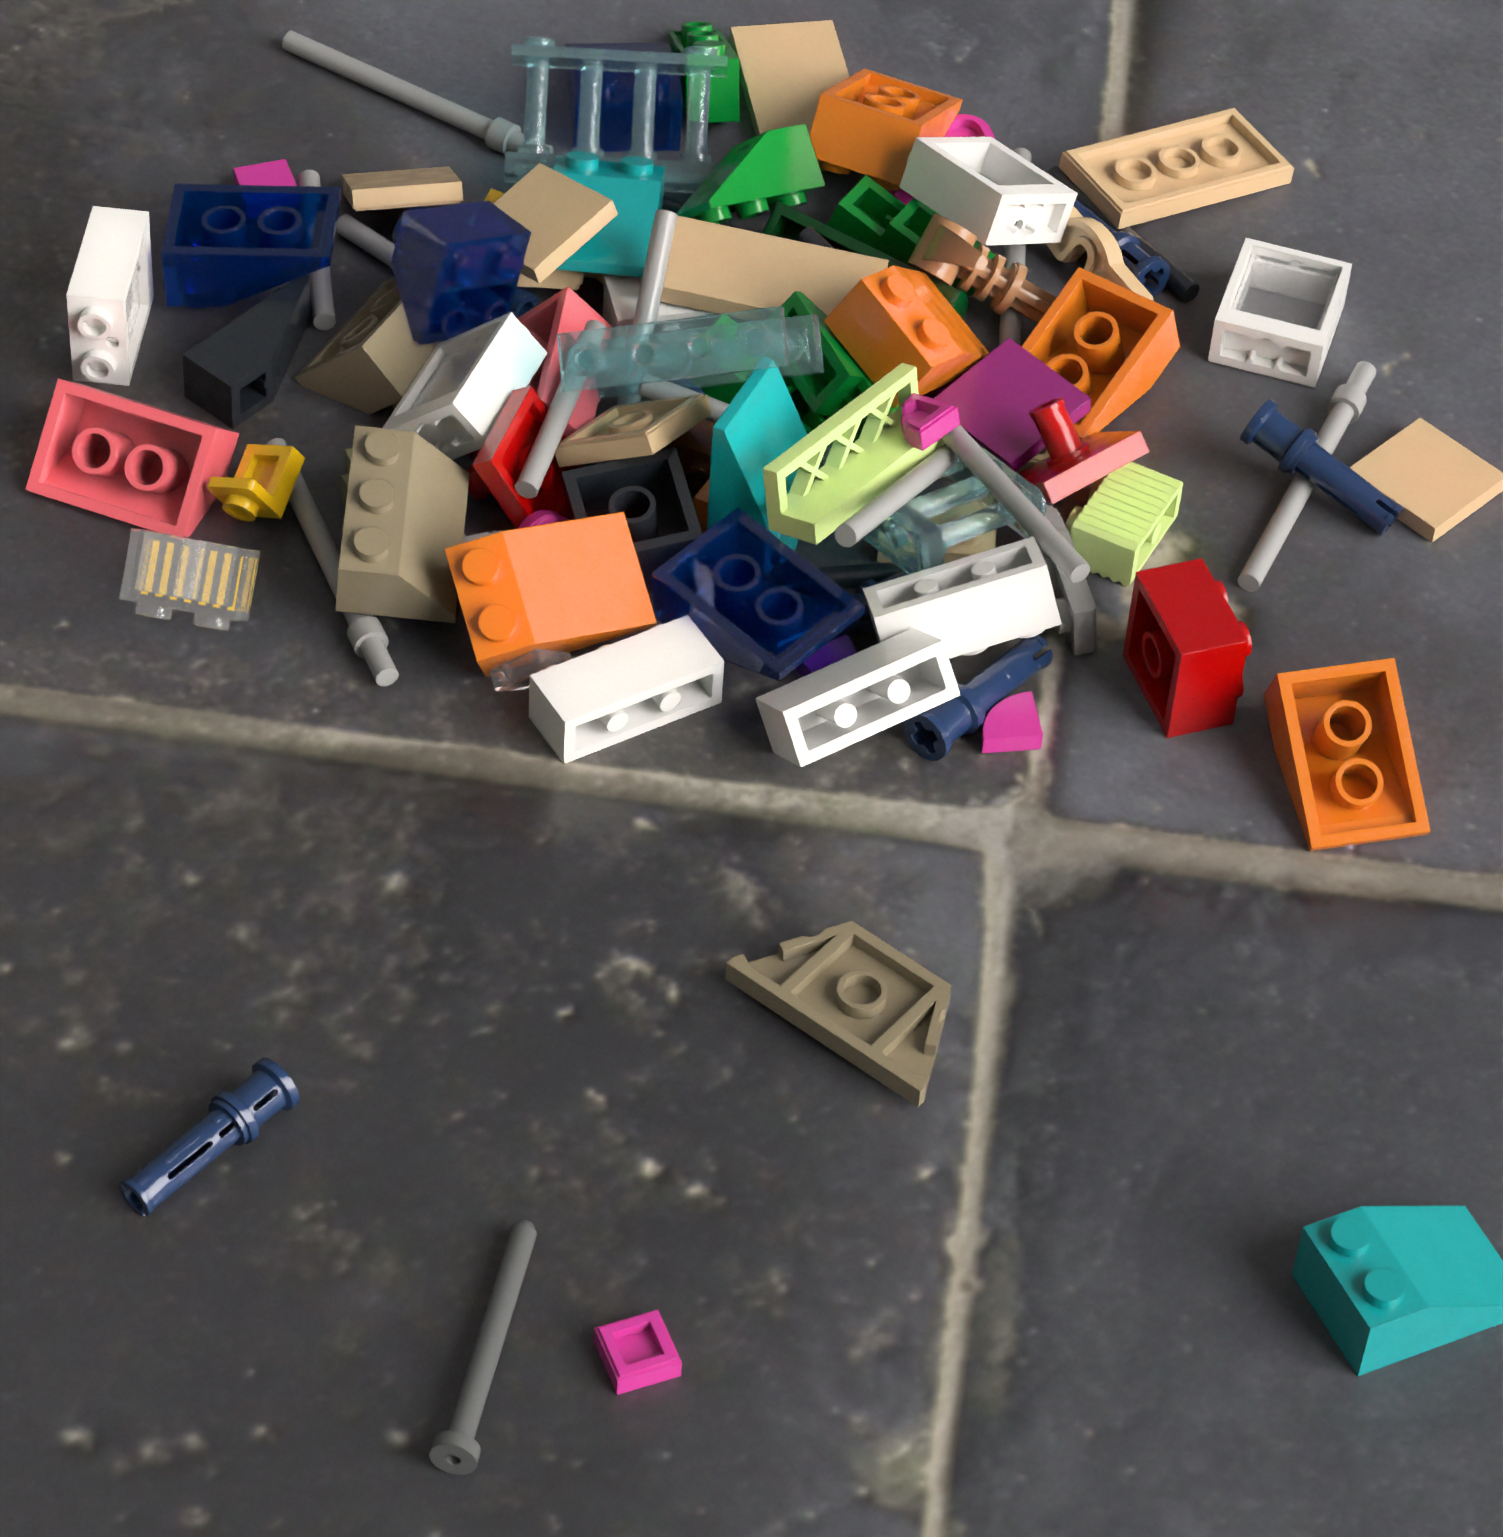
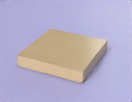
M539 163L464 228L462 233L470 247L540 284L615 218L618 213L613 200Z
M449 166L342 174L343 194L356 211L456 204L463 201L462 181Z
M700 393L615 405L559 442L555 452L559 467L653 455L713 414L708 396Z
M1422 418L1414 421L1349 467L1394 502L1402 505L1404 508L1397 519L1430 542H1434L1503 491V472Z

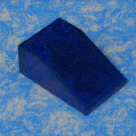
M669 42L565 44L574 151H680L683 98L679 66Z
M175 184L161 250L167 306H189L192 308L224 307L330 266L341 202V187Z
M739 507L652 573L654 615L657 620L665 624L689 615L724 661L777 681L782 680L865 614V606Z

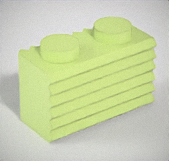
M1130 462L1094 481L1089 492L1087 505H1084V508L1076 505L1065 525L1075 550L1090 565V572L1092 574L1099 573L1102 578L1110 577L1113 583L1120 581L1124 587L1130 585L1135 578L1136 572L1141 570L1178 516L1183 482L1134 462Z

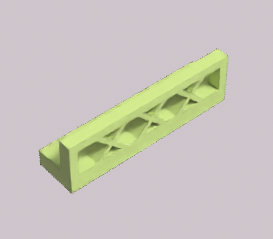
M901 363L763 468L769 530L817 545L834 532L840 524L946 444L942 437L924 451H921L908 444L903 437L901 428L902 404L911 394H919L916 366ZM898 392L899 408L887 416L895 394ZM868 416L859 439L853 443L861 420ZM833 442L825 465L818 470L827 445ZM798 469L791 489L787 493L785 477Z

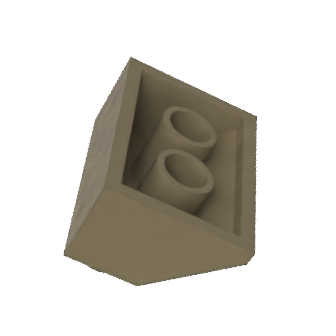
M449 250L384 281L295 376V379L302 387L369 415L390 405L395 409L437 344L480 326L476 319L488 307L491 301L452 250Z
M355 425L338 567L335 611L455 623L458 594L445 548L463 543L470 473L414 431Z

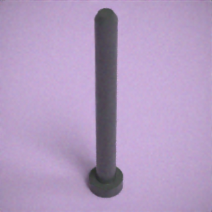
M520 1220L511 1227L448 1431L438 1433L434 1437L429 1453L431 1462L440 1470L450 1474H470L476 1469L481 1447L474 1439L537 1237L535 1226L530 1221Z

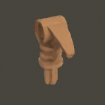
M933 214L907 264L950 286L955 278H958L959 281L956 288L966 293L970 286L975 288L973 297L981 302L987 296L991 297L992 300L989 306L991 311L996 314L1002 315L1010 308L1038 324L1057 297L1025 279L1028 267L1019 262H1013L1009 269L1004 267L1007 258L998 253L995 254L993 259L988 258L987 256L990 251L988 247L981 243L977 248L973 247L977 240L976 235L943 216Z

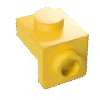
M247 444L234 478L212 476L206 488L223 503V510L236 519L242 521H254L256 517L281 519L305 457L293 446Z

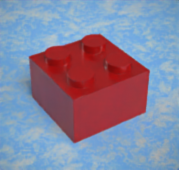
M1203 558L1137 571L1122 656L1165 736L1171 738L1233 724L1238 698H1241L1244 692L1242 675L1246 656H1249L1252 651V641L1247 625L1243 621H1238L1230 608L1223 583L1213 578Z

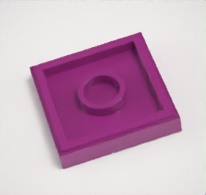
M1011 338L1005 340L933 398L958 407L960 425L989 457L1010 476L1046 448L1033 419L1029 416L1030 410L1049 400L1063 397L1064 405L1073 424L1091 411V398Z

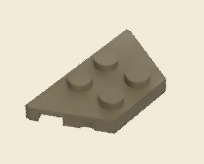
M853 921L826 928L816 936H800L780 942L778 953L748 962L744 954L732 957L726 963L725 979L915 1106L919 1107L924 1102L950 1003L951 984Z

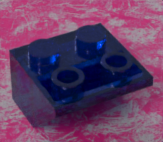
M489 200L404 212L391 265L413 340L420 345L445 341L510 313L531 231Z

